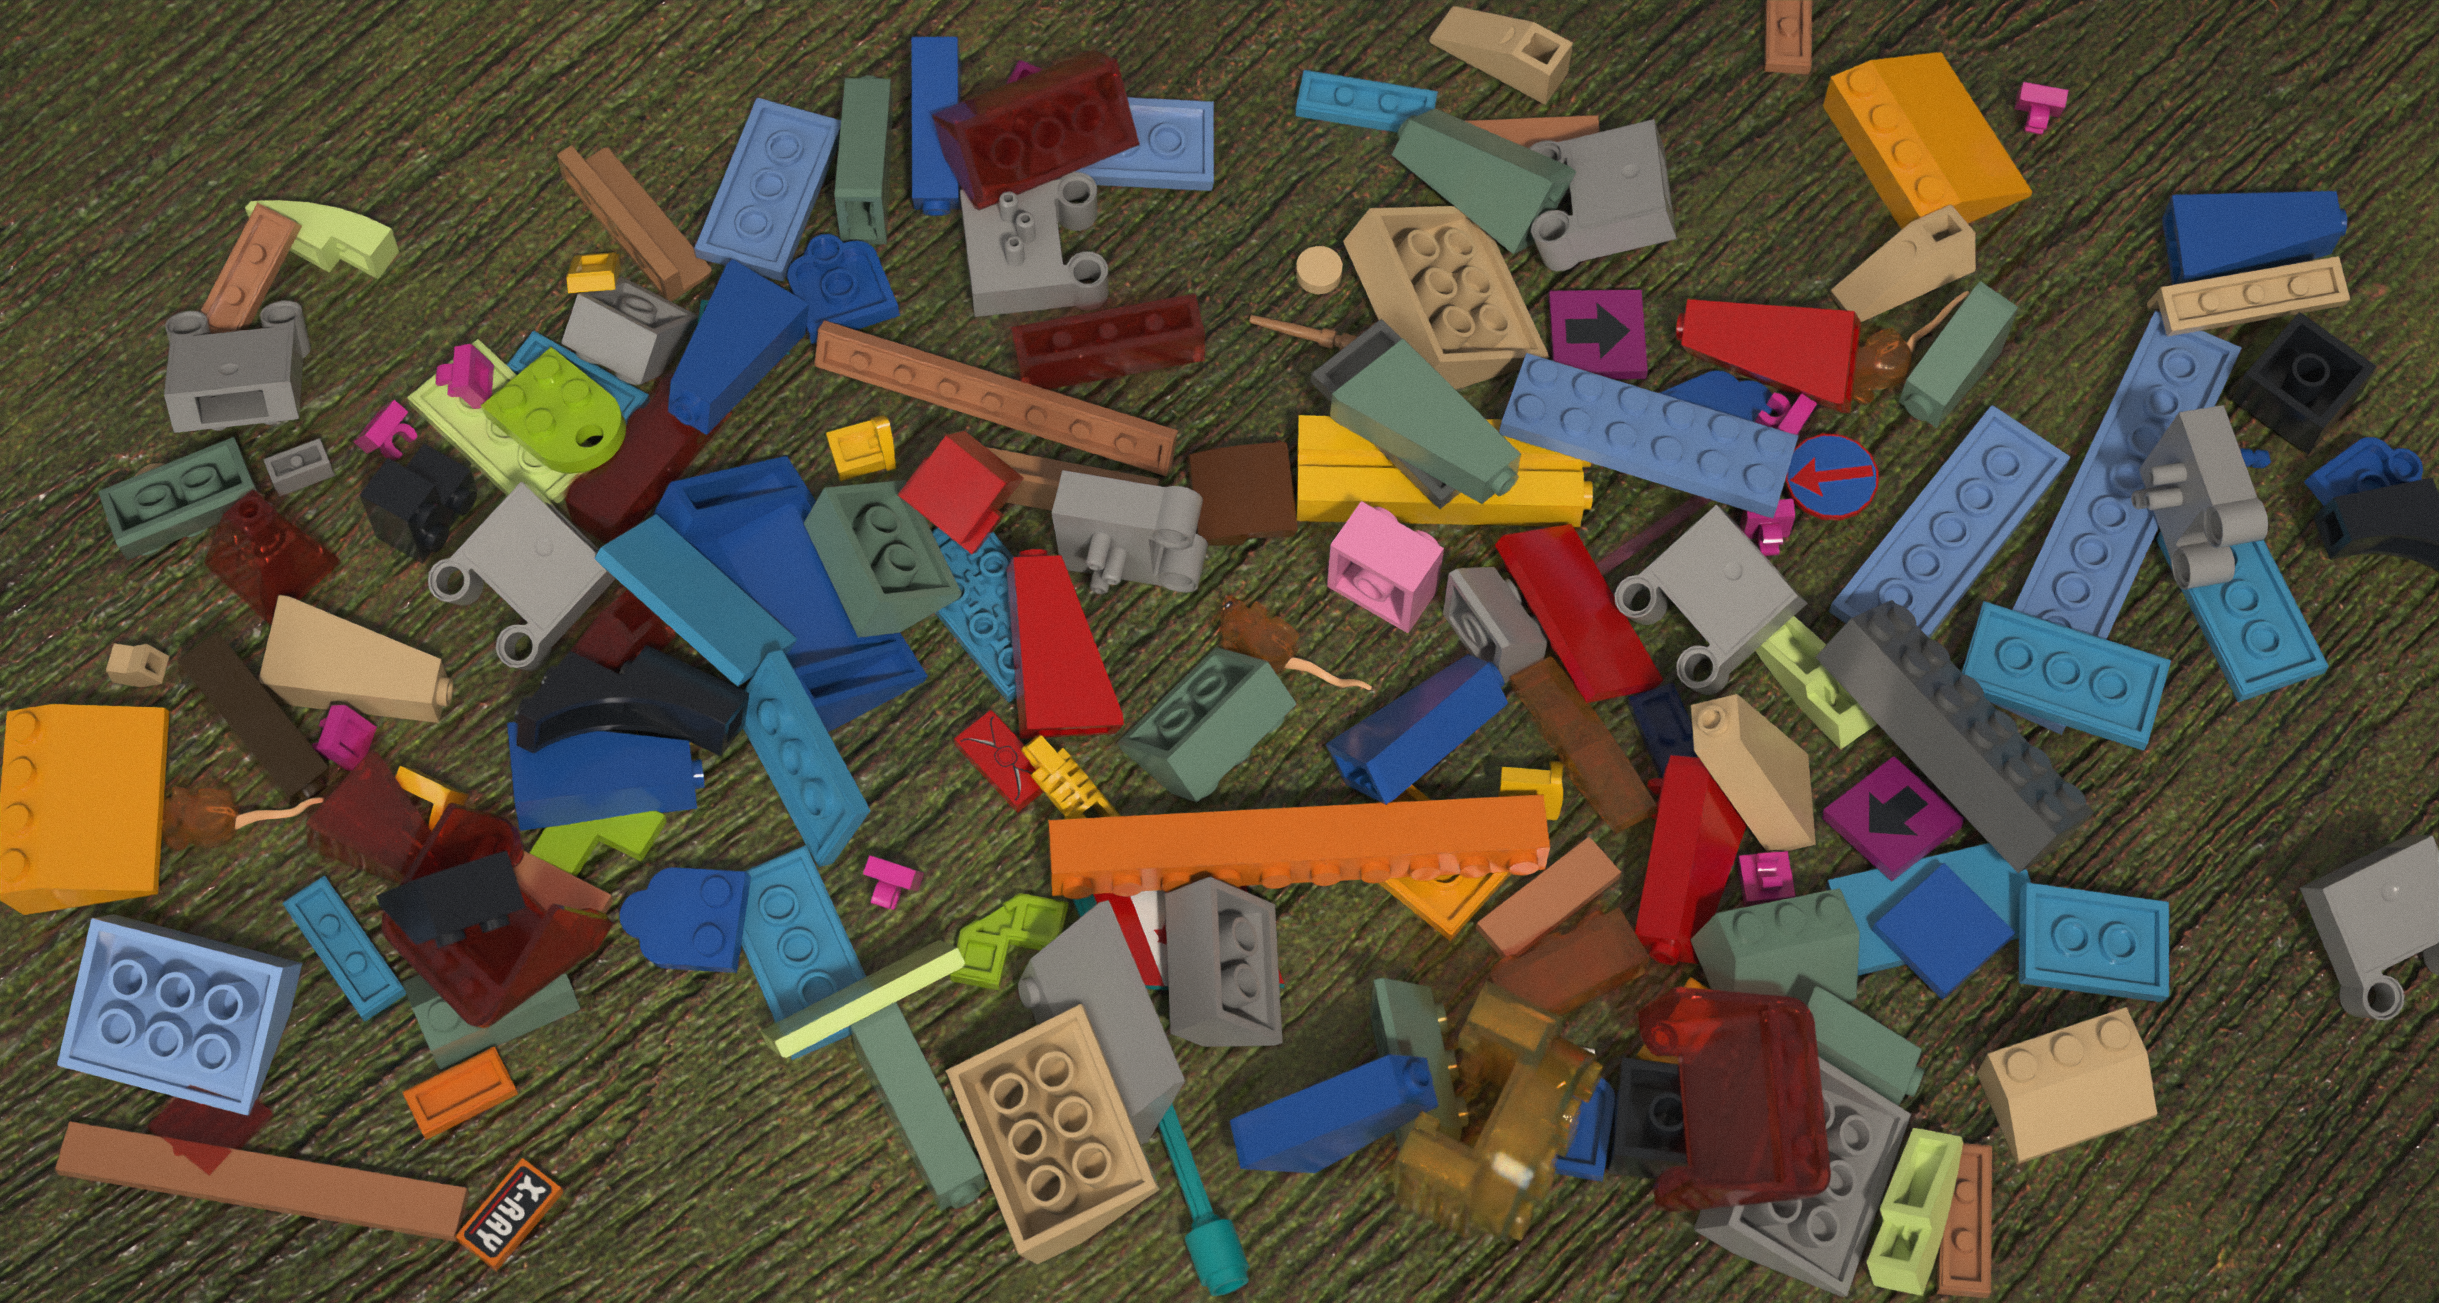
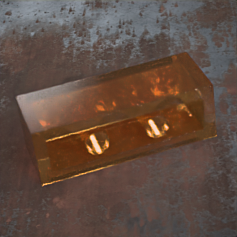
M1619 907L1607 914L1602 910L1591 913L1578 923L1577 929L1563 936L1560 932L1552 933L1540 940L1535 945L1534 951L1520 958L1517 954L1509 955L1493 965L1491 968L1492 972L1488 976L1486 992L1512 1036L1516 1037V1040L1645 974L1650 957Z

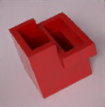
M966 431L945 435L931 456L924 458L898 496L969 553L975 554L1005 516L997 509L1004 506L1024 477Z

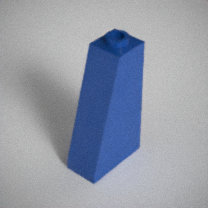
M912 37V200L915 210H923V214L929 216L950 214V209H960L962 62L958 37Z
M2337 191L2172 195L2162 217L2172 285L2303 263L2332 254L2340 236H2344L2347 230V214L2345 209L2339 208Z
M731 259L727 263L671 379L668 412L673 414L683 424L691 425L707 435L805 336L809 303Z
M1467 654L1326 743V746L1345 785L1385 805L1390 803L1508 704L1501 689L1505 684L1504 679L1492 662H1487Z
M515 722L507 723L514 801L520 831L562 826L655 810L660 813L697 809L695 789L705 788L702 760H691L688 740L595 731L562 739L533 754L516 746L518 724Z
M1389 1054L1230 1120L1240 1169L1317 1173L1438 1107V1102L1426 1057Z

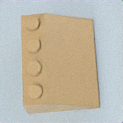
M1455 206L1370 208L1343 240L1378 320L1382 319L1455 390L1521 369L1526 353L1545 359L1549 357L1495 239Z
M1077 1005L946 1070L1020 1256L1040 1264L1083 1243L1160 1190L1084 1005Z

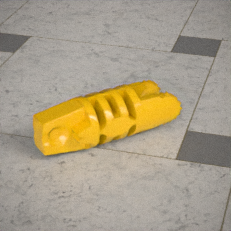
M1038 735L1021 749L1022 753L1036 769L1030 776L1066 819L1086 818L1083 813L1091 806L1100 817L1121 816L1064 748L1057 752L1042 735Z

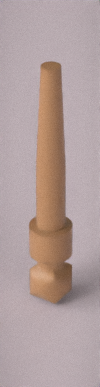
M1251 315L1249 323L1318 342L1319 346L1330 349H1333L1334 346L1339 347L1340 351L1357 338V336L1346 333L1340 336L1337 335V331L1327 328L1318 330Z

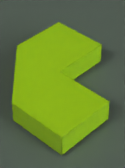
M655 810L546 827L529 853L577 877L599 841L642 862L667 821L664 814Z
M1019 893L1003 903V907L965 926L960 931L957 943L965 964H963L964 967L950 973V980L952 982L1000 990L1010 945L1041 951L1064 932L1069 902Z

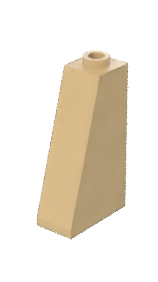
M278 596L258 680L277 704L330 710L331 705H346L359 714L439 723L442 707H449L453 695V679L447 676L440 658L289 596Z
M1738 694L1691 705L1695 753L1766 852H1784L1816 845L1808 754Z

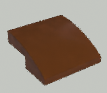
M1287 442L1230 446L1188 455L1190 489L1200 494L1203 498L1196 534L1206 539L1208 546L1243 545L1247 538L1294 537L1298 527Z

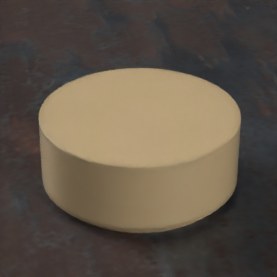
M1314 246L1306 249L1300 254L1296 264V278L1299 285L1304 290L1313 294H1325L1333 291L1339 285L1342 278L1343 265L1341 258L1334 250L1328 247Z

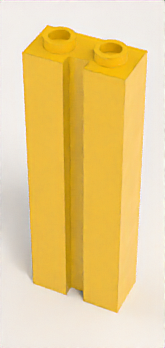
M1299 415L1297 521L1347 522L1362 501L1373 508L1381 507L1388 510L1396 517L1399 523L1552 527L1572 524L1573 527H1580L1583 511L1592 509L1593 485L1592 481H1584L1582 467H1591V463L1503 436L1521 453L1518 468L1519 478L1515 485L1504 495L1497 496L1494 494L1483 504L1460 493L1439 509L1372 442L1336 423L1330 416ZM1486 419L1499 432L1502 420Z

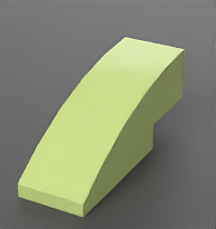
M285 200L250 201L245 207L249 218L256 204L259 203L302 225L289 251L329 273L341 259L379 279L399 253L392 228L366 216L344 209L310 202Z
M1793 616L1755 651L1800 709L1832 742L1842 749L1876 726L1877 723L1815 658L1827 644Z
M1918 1128L1912 1129L1881 1204L1880 1211L1883 1223L1867 1259V1265L1874 1286L1923 1296L1935 1263L1951 1207L1963 1147L1962 1137Z

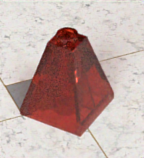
M252 489L223 514L204 564L270 626L272 625L279 595L300 600L339 566L341 561L276 500Z
M373 749L367 753L306 822L307 848L311 851L400 885L449 869V866L445 863L444 849L380 754Z

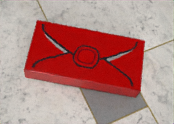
M992 710L988 711L954 738V745L1017 813L1044 792L1030 776L1036 769L1021 751L1025 745Z

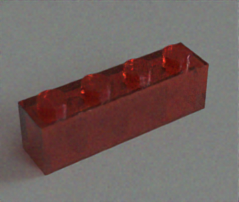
M1196 294L1011 327L1012 351L1018 380L1047 390L1205 361V331Z
M674 374L666 375L659 383L655 396L645 408H638L629 418L624 441L615 455L601 466L592 469L585 477L581 476L576 479L571 485L565 500L571 521L605 544L639 525L662 498L669 483L679 478L733 414L732 410L707 435L691 425L683 424L673 414L668 412L670 384Z

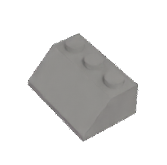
M1207 877L1165 894L1171 1034L1204 1047L1275 1046L1283 1043L1275 904L1212 877Z

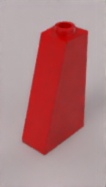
M1687 299L1685 313H1679L1676 337L1678 341H1682L1681 345L1690 356L1798 397L1802 393L1817 404L1837 412L1850 413L1861 329V321L1855 311Z
M1030 549L1019 552V557H1013L1006 570L1020 739L1035 738L1038 735L1050 738L1116 734L1124 725L1123 713L1062 555L1048 556V551L1044 549Z
M1671 755L1669 758L1634 934L1648 950L1649 956L1653 960L1665 965H1676L1677 962L1698 964L1699 959L1691 939L1716 914L1747 826L1700 758Z

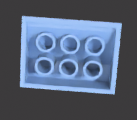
M115 914L91 918L57 1066L239 1114L251 1115L291 1013L302 963Z

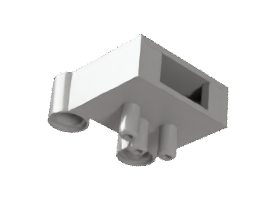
M1654 119L1561 142L1540 141L1529 148L1566 164L1576 171L1574 178L1562 197L1564 198L1571 193L1573 215L1569 216L1559 210H1550L1539 215L1531 226V233L1542 261L1549 270L1565 271L1581 261L1676 239L1665 149Z
M1072 172L1058 180L960 190L975 317L1072 306L1081 310L1091 311L1101 307L1106 302L1109 291L1106 260L1097 253L1084 251L1077 253L1069 260L1067 265H1063L1057 222H1060L1069 230L1081 231L1088 229L1097 219V186L1089 175L1082 172ZM1074 199H1081L1084 202L1079 204H1073L1069 201ZM1085 278H1091L1096 280L1094 283L1083 284L1079 282L1080 280Z
M278 301L267 305L260 313L263 327L261 329L211 334L206 315L198 311L180 312L167 320L165 328L170 346L164 397L174 433L204 429L221 431L226 427L259 423L274 425L279 421L299 419L303 358L309 354L311 346L303 311L297 302Z
M2224 405L2179 412L2139 468L2146 489L2134 491L2131 495V502L2136 509L2147 508L2151 511L2154 510L2171 559L2174 579L2181 589L2186 590L2230 582L2235 572L2234 556L2230 546L2265 539L2268 532V517L2263 503L2257 498Z
M1062 470L1052 509L1059 555H1062L1067 570L1093 574L1090 589L1097 594L1107 593L1109 585H1116L1120 583L1121 579L1163 586L1176 592H1193L1198 588L1208 547L1206 539L1196 534L1203 498L1197 492L1181 486L1161 487Z
M521 481L450 558L440 560L433 565L428 575V586L432 594L439 600L465 606L472 604L479 598L483 591L484 580L528 622L526 625L516 624L508 626L500 633L496 643L498 657L509 667L534 671L547 663L552 646L616 578L594 559L600 549L535 487ZM461 570L464 575V585L458 593L451 595L447 586L448 578L455 571ZM528 635L533 644L532 652L529 657L520 661L516 656L515 646L521 637Z
M1715 505L1639 575L1629 576L1622 580L1615 592V604L1619 611L1634 622L1642 625L1654 624L1661 620L1666 613L1668 596L1709 642L1710 645L1708 647L1698 645L1684 650L1679 656L1676 665L1677 675L1681 682L1703 695H1712L1721 691L1728 682L1729 674L1808 604L1731 517L1718 505ZM1648 589L1651 594L1650 603L1645 609L1634 611L1632 609L1633 597L1640 590ZM1710 659L1713 664L1712 674L1708 679L1696 682L1693 677L1694 667L1701 660Z
M2407 835L2300 887L2340 982L2339 997L2341 1005L2350 1015L2360 1018L2388 1020L2399 1014L2404 1004L2403 988L2396 979L2383 975L2381 971L2423 951L2424 962L2428 969L2434 974L2439 975V849L2433 835ZM2373 986L2376 992V1000L2373 1006L2370 1007L2367 997L2370 988Z

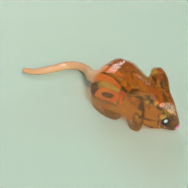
M1969 291L1963 292L1951 301L1929 324L1912 334L1907 343L1891 327L1867 338L1865 341L1866 346L1861 348L1858 345L1852 398L1858 403L1870 404L1875 399L1872 390L1891 388L1900 384L1910 369L1911 356L1917 342L1936 328L1949 312L1969 295Z
M1227 595L1224 598L1220 611L1222 649L1268 661L1276 674L1286 669H1295L1311 673L1338 687L1355 686L1363 687L1367 690L1372 689V686L1363 681L1337 678L1309 661L1295 658L1299 651L1296 644L1300 634L1278 616L1269 619L1266 616L1267 610L1258 601H1255L1251 608L1248 609L1243 601L1231 595Z
M173 787L172 797L164 796L162 838L165 844L175 851L184 850L188 843L203 848H219L229 843L237 834L238 829L245 825L261 820L297 816L309 806L324 802V798L307 799L291 809L255 810L239 815L238 805H233L232 793L229 791L199 789L197 795H190L188 789Z

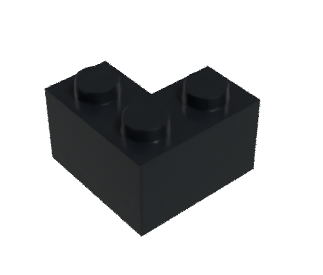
M423 444L406 467L387 458L360 493V498L376 538L423 564L432 552H438L443 547L449 536V529L460 515H466L471 510L476 501L478 490L470 469Z

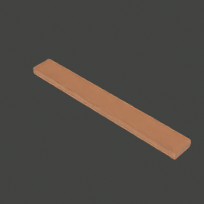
M825 320L818 329L815 367L1163 476H1167L1172 467L1178 430Z
M70 1121L55 1167L56 1172L62 1176L457 1242L455 1236L461 1229L469 1197V1191L465 1187Z

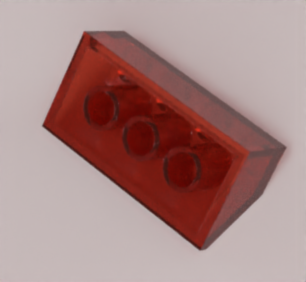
M1095 50L932 114L944 158L972 205L978 211L999 203L1000 196L1004 192L1009 191L1019 195L1140 145L1118 61Z

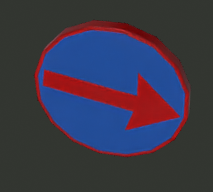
M1823 433L1807 438L1795 447L1784 484L1790 498L1805 513L1821 520L1841 521L1857 516L1871 504L1878 489V468L1872 454L1858 441L1840 434Z

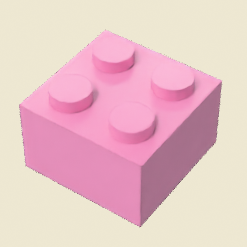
M1361 501L1330 545L1327 587L1404 632L1409 633L1438 591L1444 548L1439 546L1436 539L1430 534L1420 530L1413 531L1399 523L1396 517L1388 510L1381 507L1373 508Z

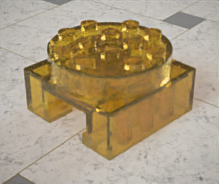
M1486 981L1459 1034V1047L1463 1049V1060L1459 1066V1078L1477 1086L1482 1077L1504 1089L1474 1149L1441 1133L1440 1120L1422 1111L1420 1112L1392 1167L1396 1203L1467 1239L1470 1238L1476 1227L1506 1243L1512 1237L1521 1241L1534 1215L1532 1212L1535 1204L1532 1203L1533 1200L1543 1204L1556 1176L1554 1174L1557 1169L1555 1165L1558 1160L1556 1156L1559 1155L1563 1158L1567 1156L1578 1133L1576 1129L1581 1113L1579 1111L1582 1104L1581 1100L1589 1103L1601 1080L1602 1075L1600 1074L1604 1065L1597 1062L1598 1055L1561 1037L1563 1017Z

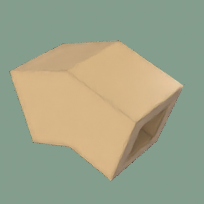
M114 643L106 672L111 681L116 684L136 687L162 684L170 656L148 644L129 646Z

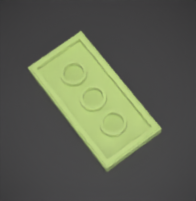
M479 339L472 343L475 348L494 364L492 395H494L517 374ZM436 374L407 397L410 406L506 496L522 481L535 487L549 502L556 506L604 465L602 464L586 472L573 474L557 472L546 467L485 416L482 408L473 409L461 397L448 396V385L437 386L435 384ZM587 439L582 444V447L593 446Z
M937 940L760 1032L771 1050L781 1057L787 1058L964 967L965 961L958 947Z

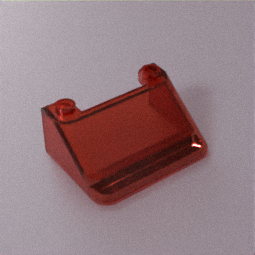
M450 803L442 813L399 886L507 850L512 867L514 868L521 863L525 852L519 831L505 817ZM518 883L526 908L508 915L511 922L510 925L483 934L480 926L476 925L464 929L467 939L438 948L435 939L416 945L384 911L382 932L385 939L467 1024L478 1028H488L595 952L604 941L614 922L605 913L593 908L578 910L554 903L546 910Z
M1674 987L1638 1012L1639 1031L1647 1049L1656 1056L1678 1057L1688 1167H1671L1657 1177L1654 1184L1655 1210L1685 1212L1808 1199L1821 1194L1827 1189L1831 1179L1818 1048L1814 1017L1807 1005L1797 998L1787 996Z

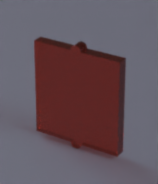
M189 1085L187 1087L190 1089L229 1098L193 1085ZM177 1097L148 1124V1129L173 1146L175 1156L184 1155L210 1176L232 1152L228 1148L240 1150L274 1116L273 1112L257 1099L250 1114L247 1116Z

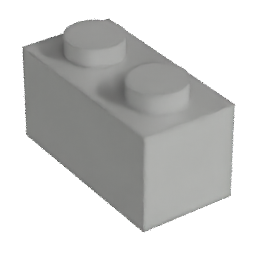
M320 438L263 459L278 497L335 476Z

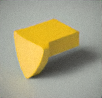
M884 414L872 417L870 421L826 432L827 442L840 481L886 469V471L896 469L891 427L888 418Z
M1549 761V770L1502 767L1498 797L1544 795L1547 820L1556 821L1560 815L1563 803L1562 781L1564 762Z
M403 766L399 767L392 784L434 803L427 837L440 843L453 828L469 794L425 773Z

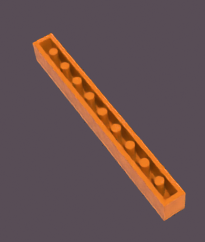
M1544 795L1390 802L1386 805L1383 803L1049 820L1052 896L1063 895L1069 899H1083L1091 894L1114 893L1123 897L1134 896L1141 891L1163 890L1169 893L1207 877L1215 878L1236 888L1263 885L1267 888L1278 889L1286 887L1291 883L1312 882L1318 886H1330L1344 880L1381 883L1389 878L1411 877L1418 881L1435 879L1439 875L1461 874V876L1466 878H1479L1488 873L1510 872L1514 875L1523 876L1533 874L1537 870H1545L1550 851Z

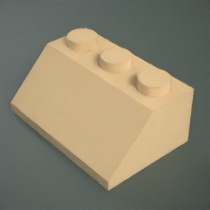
M2127 1007L1988 1053L1977 1072V1076L2016 1164L2157 1116L2148 1053Z

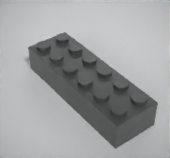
M1890 600L1851 618L1815 658L2018 874L2056 851L2094 813L2086 804V798L2076 786L2065 782L2052 768L2049 757L2039 748L2031 746L2021 736L2014 720L2006 713L1997 710L1983 696L1984 692L1979 683L1970 676L1964 675L1950 661L1948 651L1940 643L1929 639L1916 625L1917 622L1914 615L1907 608Z

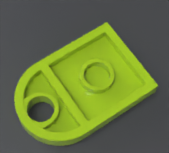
M552 347L480 405L485 416L546 467L561 473H582L601 466L619 450L626 434V421L616 399ZM603 436L597 445L582 447L583 442L589 437Z

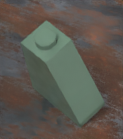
M1980 281L1909 375L1899 402L1905 406L1906 410L1913 417L1921 421L1926 420L1937 428L2001 354L2019 307Z
M1815 986L1792 1043L1796 1042L1898 1106L1905 1094L1914 1097L1925 1069L1916 1066L1922 1049L1828 991Z

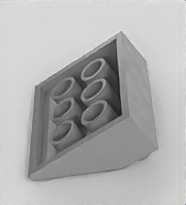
M1107 900L1099 902L1029 960L1019 980L1018 990L1024 1007L1027 1009L1031 1008L1037 1025L1077 1005H1084L1141 1144H1144L1152 1136L1183 1086L1185 1079L1111 904Z
M1796 1042L1761 1049L1694 1230L1736 1255L1838 1296H1847L1911 1113Z

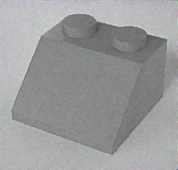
M619 277L615 290L578 293L561 344L576 351V356L581 360L592 364H601L615 371L618 379L629 384L641 385L664 373L698 325L699 316L624 277Z
M1495 567L1455 569L1448 575L1443 615L1469 653L1484 661L1492 662L1500 671L1504 683L1544 661L1548 636L1537 617H1530L1522 607L1521 596L1514 583L1510 579L1503 580Z

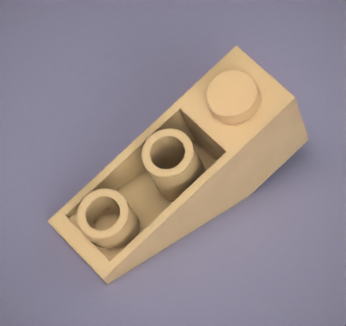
M1453 6L1431 35L1429 42L1545 105L1568 74L1573 46L1572 42L1535 22Z
M1952 204L1914 220L1831 289V297L1841 310L1855 311L1860 321L1863 322L1975 271V232Z

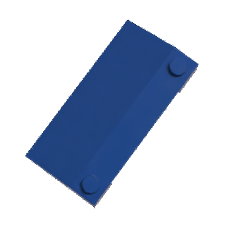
M788 456L670 482L653 516L657 514L798 639L791 651L785 655L827 732L925 682L928 675L901 633L858 638L804 525V521L816 500Z

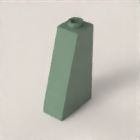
M875 76L845 78L835 182V204L840 240L844 243L863 241L868 244H887L893 124L891 79H880Z
M1436 108L1418 116L1412 115L1404 121L1397 133L1400 139L1392 153L1397 160L1512 254L1535 244L1531 233V226L1534 220L1542 213L1556 210L1576 174V171L1566 164Z
M1401 339L1332 393L1330 417L1336 423L1481 504L1494 494L1497 496L1504 495L1515 485L1519 478L1518 468L1521 453L1404 339Z
M894 1002L851 1024L857 1060L940 1211L951 1205L954 1209H958L976 1200L980 1196V1190L986 1187L984 1171L897 1003Z

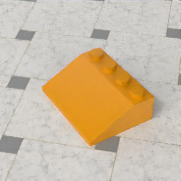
M1942 52L1870 60L1830 78L1823 107L1901 230L1910 222L1951 204L1967 223H1971L2031 197L2032 190Z
M48 704L7 711L0 790V901L23 915L158 894L169 710L162 707Z

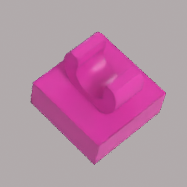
M2023 82L2017 91L2014 109L2028 112L2024 132L2043 135V131L2047 128L2049 116L2059 117L2065 109L2068 90Z
M472 344L454 347L453 364L437 366L435 384L437 386L448 385V396L461 397L473 409H480V405L492 396L494 364Z
M1773 393L1766 405L1774 409L1778 413V417H1772L1767 412L1761 410L1754 422L1797 435L1817 403L1801 393L1791 408V404L1785 396Z
M392 400L379 409L353 442L367 454L380 448L384 457L395 461L403 454L394 447L392 443L393 436L395 434L400 435L410 443L418 435L410 425L400 423L408 414V411L398 402Z
M1793 499L1779 500L1774 518L1743 510L1740 528L1749 539H1758V549L1765 556L1779 555V545L1783 543V537H1789L1796 516Z
M331 705L327 718L322 719L319 723V726L323 729L319 742L312 743L311 746L323 758L334 761L347 771H362L377 727L346 705Z
M1788 851L1763 852L1739 856L1737 868L1744 907L1796 897Z
M869 855L863 874L879 879L873 892L871 903L895 910L902 887L918 891L924 872Z

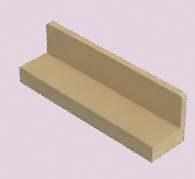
M2337 256L2160 287L2147 302L2148 310L2160 309L2166 336L2168 337L2294 315L2299 312L2305 313L2345 306L2350 301V296L2340 258Z

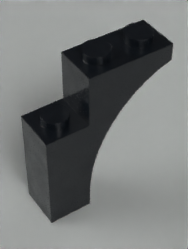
M2433 478L2334 497L2313 516L2330 560L2361 554H2382L2410 559L2439 571V492Z
M648 645L643 648L635 660L628 659L623 664L619 674L570 651L558 666L552 665L546 671L540 688L532 698L526 696L519 704L514 717V722L518 724L516 746L534 754L550 744L579 734L605 730H637L688 740L692 744L722 756L745 726L749 693Z

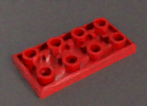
M1572 524L1507 534L1498 540L1495 547L1505 562L1507 572L1515 579L1527 600L1529 610L1537 617L1550 640L1553 651L1562 660L1573 679L1575 689L1582 695L1586 703L1656 689L1663 681L1662 676L1629 620L1617 608L1613 593Z

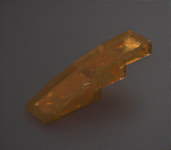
M1552 656L1510 677L1513 692L1537 719L1539 733L1563 760L1565 774L1615 834L1658 812L1657 805L1605 724L1591 705L1586 703L1582 695L1577 692L1571 679Z

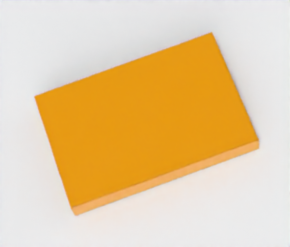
M1411 785L1391 802L1428 801L1431 799ZM1488 873L1479 878H1466L1461 876V874L1439 875L1437 878L1427 881H1418L1411 877L1389 878L1387 881L1378 884L1451 941L1511 873Z

